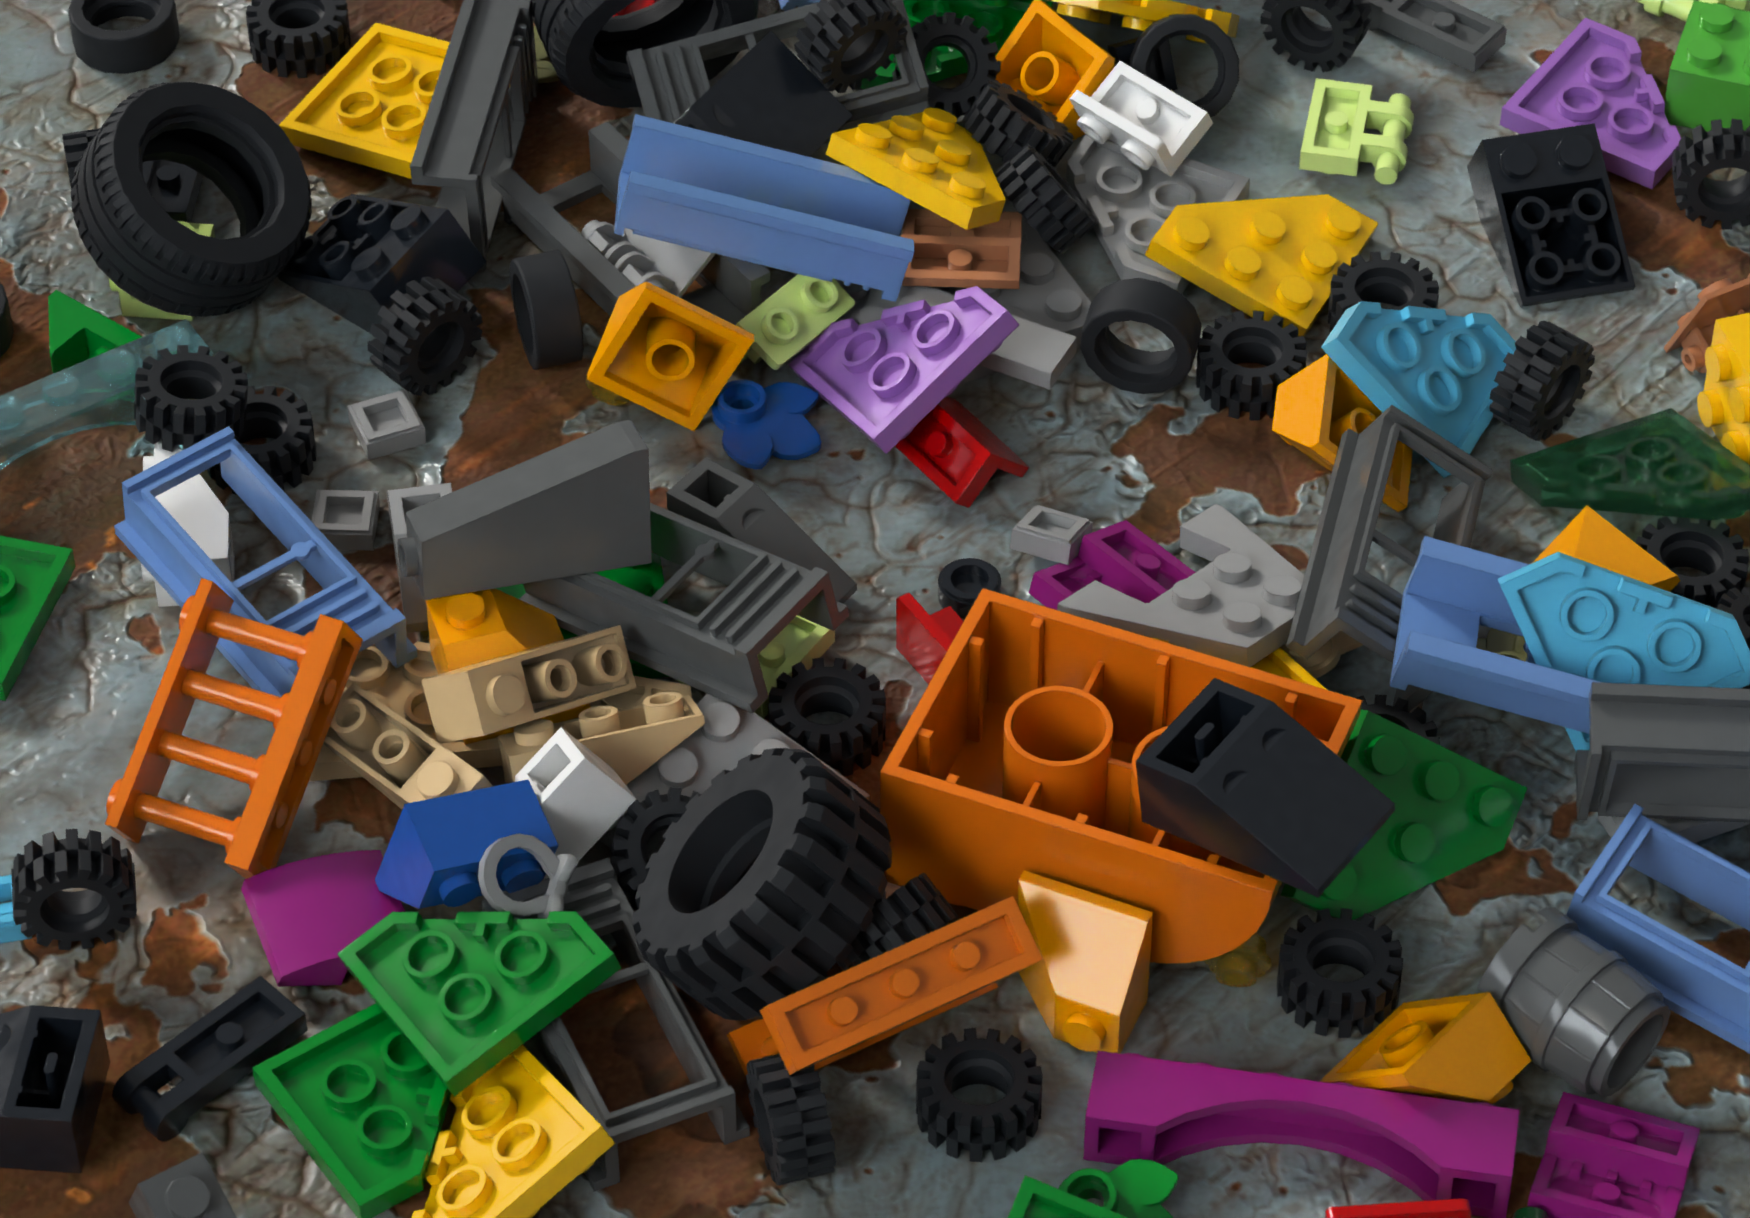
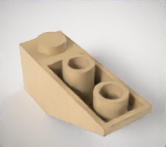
M621 625L472 664L421 680L438 743L485 736L637 688Z
M354 682L341 696L323 744L400 809H403L404 804L493 787L482 773Z
M662 692L645 698L643 705L620 710L614 706H596L579 713L578 719L554 724L550 720L537 719L517 725L514 728V732L498 735L506 784L515 782V775L562 727L611 766L625 785H627L705 724L704 715L690 695L682 696L677 692Z

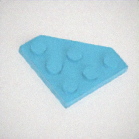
M1360 301L1345 310L1321 348L1382 413L1393 405L1470 455L1493 418V413L1490 412L1489 408L1493 402L1490 399L1491 390L1498 386V383L1494 381L1498 371H1504L1507 364L1503 360L1508 352L1511 354L1515 352L1516 341L1491 314L1472 312L1462 317L1446 315L1445 309L1407 306L1401 310L1383 309L1381 304L1377 302ZM1425 458L1443 478H1446L1447 476L1451 475L1443 468L1439 467L1429 459Z
M1556 552L1497 579L1537 665L1603 683L1743 688L1750 685V650L1733 614L1560 552ZM1565 727L1576 752L1577 750H1590V734Z

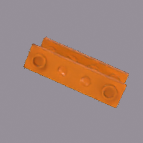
M201 578L195 595L190 596L182 607L179 617L180 634L123 779L117 780L110 790L106 805L108 817L105 825L126 840L137 844L140 842L147 822L225 846L227 856L224 863L247 879L275 868L363 639L344 621L322 614L319 615L314 631L308 632L305 636L231 614L229 612L234 600L213 581ZM219 638L297 661L299 670L290 693L287 692L282 697L205 674ZM195 699L273 722L275 732L266 754H262L256 759L183 736L182 732ZM171 760L249 784L251 794L242 816H238L232 821L157 797Z
M1011 896L766 1005L760 1010L763 1016L762 1019L729 1032L727 1037L745 1076L748 1074L746 1067L750 1060L779 1053L789 1075L814 1065L816 1071L998 988L996 982L1037 964L1043 958L1014 897Z

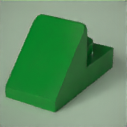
M58 290L48 296L49 351L57 395H63L91 371L102 381L110 384L113 383L135 395L136 371L138 367L143 368V360L148 357L146 338Z

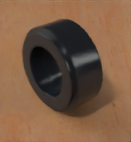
M975 558L955 560L947 564L939 574V603L943 609L951 606L961 618L966 619L982 588L1001 593V576L998 570L986 561Z

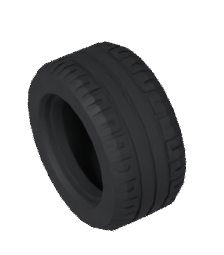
M531 0L534 24L561 83L580 97L602 106L616 108L642 107L635 80H632L626 56L628 51L639 48L645 50L754 20L757 18L759 0H658L654 4L632 13L614 16L635 0ZM740 51L703 61L708 81L726 68Z
M181 81L154 84L148 88L140 89L136 93H132L126 100H123L89 143L77 163L74 178L72 179L71 199L74 220L84 246L97 266L119 288L140 302L165 312L187 316H218L224 313H231L252 303L268 288L297 252L306 237L312 214L309 180L299 153L285 132L264 111L245 98L217 86ZM162 159L184 164L210 179L232 203L240 221V237L222 240L199 235L172 219L151 196L143 178V162Z

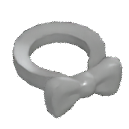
M518 833L497 839L486 848L479 862L478 881L482 895L490 906L497 911H510L512 916L515 917L538 914V919H548L549 911H563L564 897L568 891V882L576 868L578 859L568 853L556 856L544 842L531 835ZM514 848L524 849L536 857L543 871L550 878L549 886L544 896L520 902L512 900L503 893L498 885L496 872L497 865L506 852Z

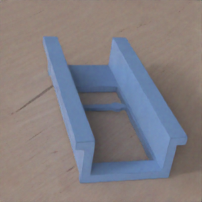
M635 114L631 135L619 174L614 234L623 236L624 230L627 228L632 230V234L829 282L837 279L844 281L846 286H851V283L861 285L866 291L874 288L881 290V299L893 302L897 301L908 264L912 261L915 252L914 240L900 237L911 200L848 166Z
M229 426L122 482L125 520L114 525L115 534L181 608L190 596L195 595L200 580L203 578L213 581L234 600L229 612L231 614L303 636L310 631H314L319 615L322 614L344 621L363 639L359 652L375 645L396 669L418 657L417 648L406 637V617L397 608L393 610L242 447L235 439L234 431ZM218 463L221 464V477L288 550L283 555L233 582L225 576L155 498ZM298 560L323 590L266 621L240 591ZM219 638L216 648L253 689L282 697L287 692L290 693L299 670L297 661Z
M1424 536L1420 547V554L1403 591L1389 687L1406 691L1407 686L1412 685L1590 734L1589 693L1592 682L1599 681L1537 665L1526 641L1523 646L1524 651L1527 653L1526 661L1476 648L1479 625L1523 637L1497 579L1529 564Z
M1634 804L1575 891L1566 916L1577 923L1580 933L1591 938L1607 950L1617 951L1625 957L1632 968L1662 992L1664 1003L1668 1005L1671 1011L1750 1053V961L1744 969L1609 896L1626 868L1630 866L1750 931V872L1643 816L1644 808Z

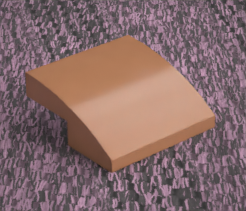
M908 209L901 237L914 240L915 252L912 261L908 264L901 286L959 288L978 286L979 288L1019 289L1022 214L1019 212L1002 211L998 222L965 230L928 209Z

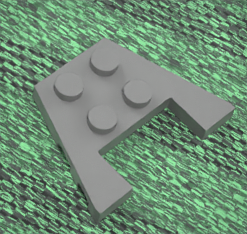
M1214 504L1180 526V548L1211 561V563L1188 578L1176 582L1171 589L1154 600L1144 603L1094 580L1058 603V611L1143 636L1169 641L1173 645L1252 667L1287 643L1305 575L1228 510L1218 504Z

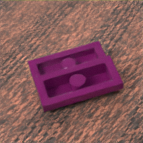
M1127 520L1084 535L1078 556L1069 565L1058 563L1035 572L1028 593L1045 607L1058 610L1059 602L1096 580L1139 601L1149 603L1171 589L1176 582L1186 579L1196 572Z
M380 850L350 851L311 857L266 870L244 880L241 890L278 987L341 985L347 968L337 953L391 912H405L400 900L380 892L376 885L375 878L383 860Z
M1563 1092L1549 1129L1545 1152L1530 1191L1527 1207L1540 1208L1547 1213L1549 1218H1676L1701 1128Z

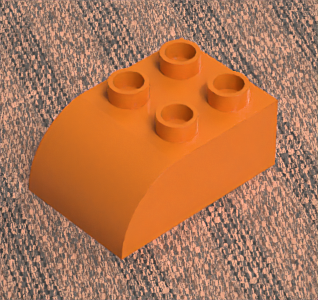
M982 588L880 771V814L885 817L891 838L890 846L892 850L891 868L885 870L884 874L887 882L902 886L906 885L914 877H918L921 873H925L948 903L980 911L1011 896L1014 897L1018 905L1019 878L1025 870L1153 912L1150 962L1166 964L1190 963L1221 956L1236 949L1257 932L1265 920L1282 882L1142 822L1136 760L1214 678L1273 701L1339 757H1341L1357 723L1363 700Z

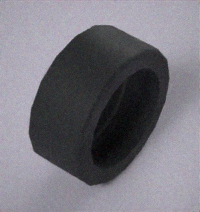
M71 0L68 9L76 55L89 67L105 73L128 74L144 71L164 62L175 51L180 37L174 0ZM126 16L143 17L150 20L148 23L137 28L123 31L104 30L98 27L111 19Z
M1172 14L1153 22L1137 38L1130 55V67L1152 79L1151 60L1156 49L1165 40L1177 35H1192L1204 40L1213 49L1218 61V76L1213 88L1203 98L1191 103L1207 111L1210 118L1216 116L1231 101L1239 82V57L1231 38L1214 22L1194 14Z
M553 250L512 259L510 261L509 273L513 307L522 345L532 368L537 370L582 360L584 344L580 310L572 277L562 253L559 250Z
M1142 278L1118 280L1102 288L1091 302L1082 329L1080 349L1087 365L1103 381L1121 390L1140 394L1165 392L1181 384L1191 371L1198 349L1202 324L1195 307L1179 291L1161 282ZM1130 320L1146 323L1162 331L1172 341L1174 347L1154 352L1135 349L1121 342L1110 331L1108 325L1114 322Z

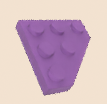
M1586 17L1508 100L1501 110L1500 126L1519 134L1595 123L1606 170L1649 189H1653L1672 168L1674 149L1679 150V141L1681 140L1676 126H1670L1665 116V102L1653 75L1646 74L1641 63L1642 52L1636 38Z
M978 286L956 291L954 301L930 306L923 299L884 309L880 320L858 325L853 318L833 322L789 366L804 383L817 392L820 397L887 454L899 441L906 438L936 405L952 394L959 383L988 355L995 352L1019 324L1006 308Z

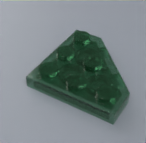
M1672 408L1510 460L1511 482L1544 507L1583 510L1588 505L1594 511L1706 520L1737 518L1750 509V465Z

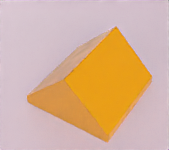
M1034 0L996 55V61H1000V72L997 74L996 80L1000 84L1010 85L1015 92L1020 90L1025 93L1032 102L1036 100L1043 105L1042 109L1053 113L1057 117L1056 121L1063 123L1069 129L1068 132L1073 135V140L1085 135V133L1077 125L1080 117L1069 99L1076 90L1091 97L1113 70L1115 58L1060 14H1056V11L1045 2Z
M646 281L618 297L588 370L587 380L694 432L754 342V334Z

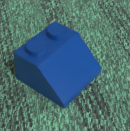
M529 779L404 804L377 872L375 882L380 892L417 909L441 904L448 907H457L469 903L476 897L483 896L478 881L479 862L486 848L497 839L518 833L531 835L544 842L554 854L559 845ZM517 848L510 849L501 857L496 872L500 889L508 893L539 884L546 875L533 854L524 849Z

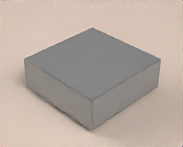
M405 389L347 406L349 422L368 460L426 444L425 427Z
M316 490L311 521L337 550L373 551L380 511L379 491Z
M1036 505L1012 529L1010 549L1069 565L1078 555L1083 536L1092 532L1093 522L1083 517Z

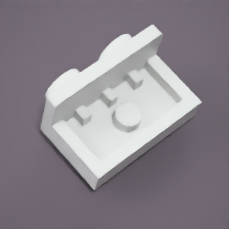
M1121 61L1117 63L1091 97L1076 90L1069 99L1080 117L1077 125L1091 139L1100 144H1104L1109 139L1119 145L1124 156L1139 168L1148 170L1152 165L1170 177L1213 124L1207 111Z

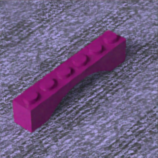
M1098 1051L1085 1116L1083 1160L1122 1165L1129 1160L1145 1159L1165 1165L1180 1157L1220 1146L1251 1143L1301 1145L1338 1153L1374 1167L1408 1187L1423 1201L1465 1198L1469 1200L1471 1215L1506 1218L1513 1176L1520 1109L1498 1107L1486 1102L1470 1103L1427 1097L1416 1093H1398L1355 1087L1344 1082L1327 1083L1291 1078L1272 1072L1255 1073L1220 1068L1207 1063L1191 1064L1148 1058L1136 1053L1120 1054Z

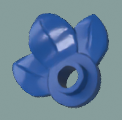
M740 379L726 383L712 404V419L716 426L723 430L722 445L729 457L746 468L762 469L769 462L772 455L783 460H799L815 454L821 449V439L817 430L803 416L819 400V394L810 388L790 382H778L763 388L754 381Z

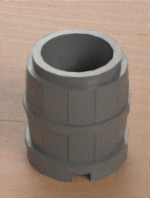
M1545 907L1537 913L1548 921L1541 924L1535 931L1523 923L1513 932L1491 961L1477 988L1483 993H1491L1535 1065L1545 1072L1551 1071L1568 1084L1588 1095L1598 1093L1602 1097L1611 1096L1623 1088L1648 1060L1668 1025L1670 1009L1664 1003L1662 992L1632 968L1625 957L1617 951L1607 950L1591 938L1580 933L1577 923L1557 908Z

